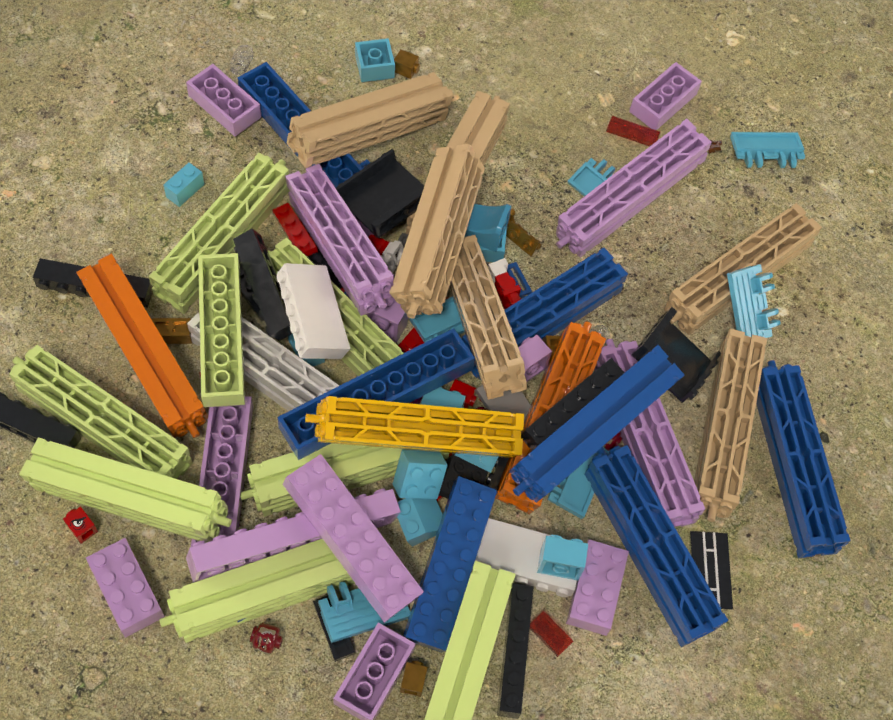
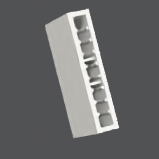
M284 263L277 273V281L280 284L281 296L284 299L286 314L290 321V330L294 336L295 348L298 351L299 358L342 359L350 350V345L327 267L323 265Z
M488 518L475 561L490 565L491 568L496 570L502 569L515 573L514 581H516V584L534 586L542 592L549 590L556 592V595L560 597H571L575 591L577 580L537 573L541 547L546 536L550 535Z

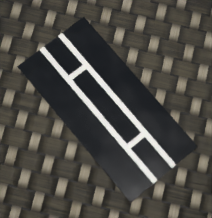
M690 531L691 556L721 609L733 610L728 533Z

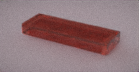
M615 116L611 117L606 130L608 133L649 147L657 142L660 131Z

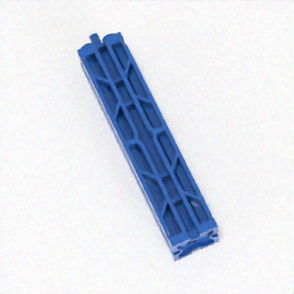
M604 247L598 253H594L508 307L504 311L517 346H521L525 339L528 337L533 338L535 335H538L541 339L546 335L554 336L564 330L571 322L578 321L612 299L613 296L621 293L624 286L622 283L626 281L628 273L619 263H614V257ZM465 334L464 336H462V340H463V342L466 344V346L468 347V349H469L470 352H471V349H470V346H469V343H468V340H467V337H466V334ZM474 362V368L471 372L476 378L481 380Z
M657 345L509 471L512 479L519 484L513 489V492L519 496L525 491L527 497L537 503L684 376V373L675 363L671 364L667 360L669 356Z
M775 360L768 361V366L762 369L756 405L794 545L797 547L798 558H807L821 554V556L837 554L851 540L846 532V523L803 376L800 374V366L787 364L778 370Z
M627 445L622 448L620 446L614 447L609 451L610 455H607L604 448L601 447L597 451L598 455L592 458L591 464L588 465L589 469H587L584 475L591 483L594 493L626 550L629 551L632 561L682 648L700 637L717 630L728 619L721 611L718 601L636 459L631 455L629 447Z

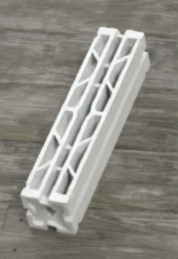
M197 313L187 325L191 332L192 343L200 346V314ZM242 317L244 380L284 409L290 411L339 386Z

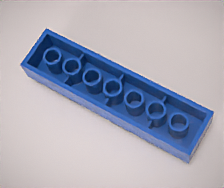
M460 476L454 480L419 585L424 592L414 600L403 637L415 644L441 653L447 650L497 490Z

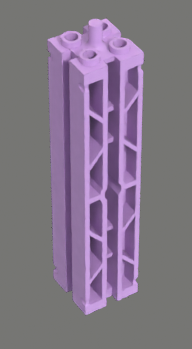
M685 119L681 125H677L571 206L567 212L562 213L558 217L556 235L559 238V241L556 243L558 248L561 249L569 243L570 251L581 258L586 254V251H590L694 170L698 164L703 163L706 160L707 151L712 142L703 133L699 134L696 131V127L688 119Z
M320 164L306 168V173L300 174L297 171L286 175L291 205L354 306L357 307L359 314L362 316L375 311L377 305H379L380 309H385L387 306L395 303V299L389 293L391 286H393V274L388 270L387 265L326 173L322 171Z
M613 339L606 340L607 346L601 348L602 351L594 370L596 371L612 358L626 372L638 362L631 355L638 347L637 342L624 341L616 348ZM658 398L621 430V437L623 438L624 446L627 445L629 447L631 455L636 459L674 527H683L696 523L699 515H702L705 507L700 500L699 492L661 400Z

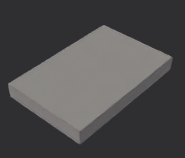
M483 384L474 390L489 411L524 414L525 421L531 405L521 391L511 393L510 390L504 391V396L488 400Z

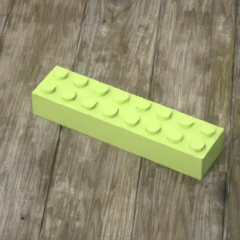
M238 253L198 255L201 398L203 406L245 405L241 285Z

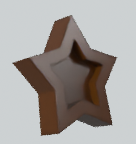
M710 140L712 143L708 150L709 154L720 151L722 140Z

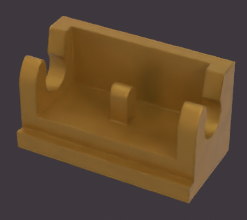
M151 318L166 344H192L191 332L187 325L191 318Z

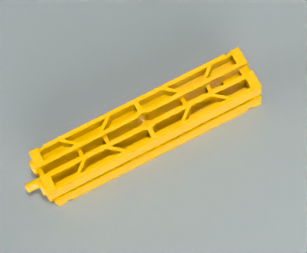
M327 396L317 404L316 415L306 414L305 422L319 423L315 427V437H318V442L500 456L506 458L522 455L523 449L521 431L524 427V414Z

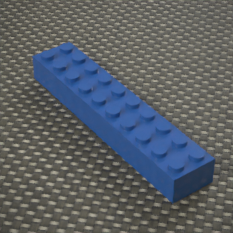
M267 62L238 77V86L260 104L261 116L287 145L288 133L292 132L289 128L291 118L301 116V114L311 110ZM349 153L319 163L322 171L326 173L335 188L363 169Z
M453 328L278 416V427L295 456L300 460L331 444L318 442V437H315V427L319 423L305 422L306 414L316 415L317 404L327 396L410 403L472 371L475 357Z

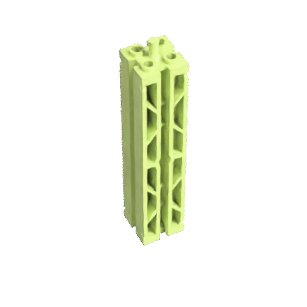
M258 153L253 161L251 160L156 267V271L149 275L150 284L153 286V295L165 303L169 302L174 309L183 314L188 311L189 306L193 305L199 298L198 255L236 253L233 239L252 228L256 231L271 214L272 209H275L282 201L284 195H287L290 191L285 177L289 175V169L285 166L286 162L280 159L278 163L273 164V160L269 156H264L261 153Z
M288 238L278 243L272 252L268 251L276 274L284 263L314 265L295 245H292ZM331 281L350 345V350L341 360L357 376H360L403 354L401 348L366 314L362 316L359 314L353 302Z
M36 345L26 353V361L18 356L13 359L15 365L9 375L20 393L26 395L30 400L66 425L70 424L76 427L79 434L118 461L175 479L180 475L183 476L193 464L189 456L188 447L180 444L178 440L49 352H45L40 346Z
M39 437L31 450L33 454L31 459L26 460L19 473L37 491H45L47 494L197 541H205V543L213 541V538L219 535L220 527L217 526L218 524L230 527L232 519L226 518L228 505L224 500H221L222 497L217 491L207 490L205 487L52 441L47 442Z
M331 443L300 460L292 452L263 461L261 464L250 465L251 473H248L247 476L251 489L241 492L240 497L241 500L254 497L257 510H262L264 517L269 516L274 512L278 513L298 506L283 486L284 480L288 475L321 454L345 487L351 490L395 476L402 449ZM441 452L443 458L447 460L449 453Z
M320 539L185 585L181 589L169 591L171 598L167 599L172 615L161 618L159 621L161 627L174 623L179 638L184 637L187 643L195 638H202L326 594L327 586L333 585L334 589L338 590L340 582L344 581L347 586L355 584V582L325 541Z
M475 561L424 720H472L515 573L502 569L496 570L491 568L490 565Z

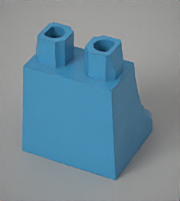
M474 204L464 237L476 235L479 246L497 252L508 225L512 206L509 204L501 206Z

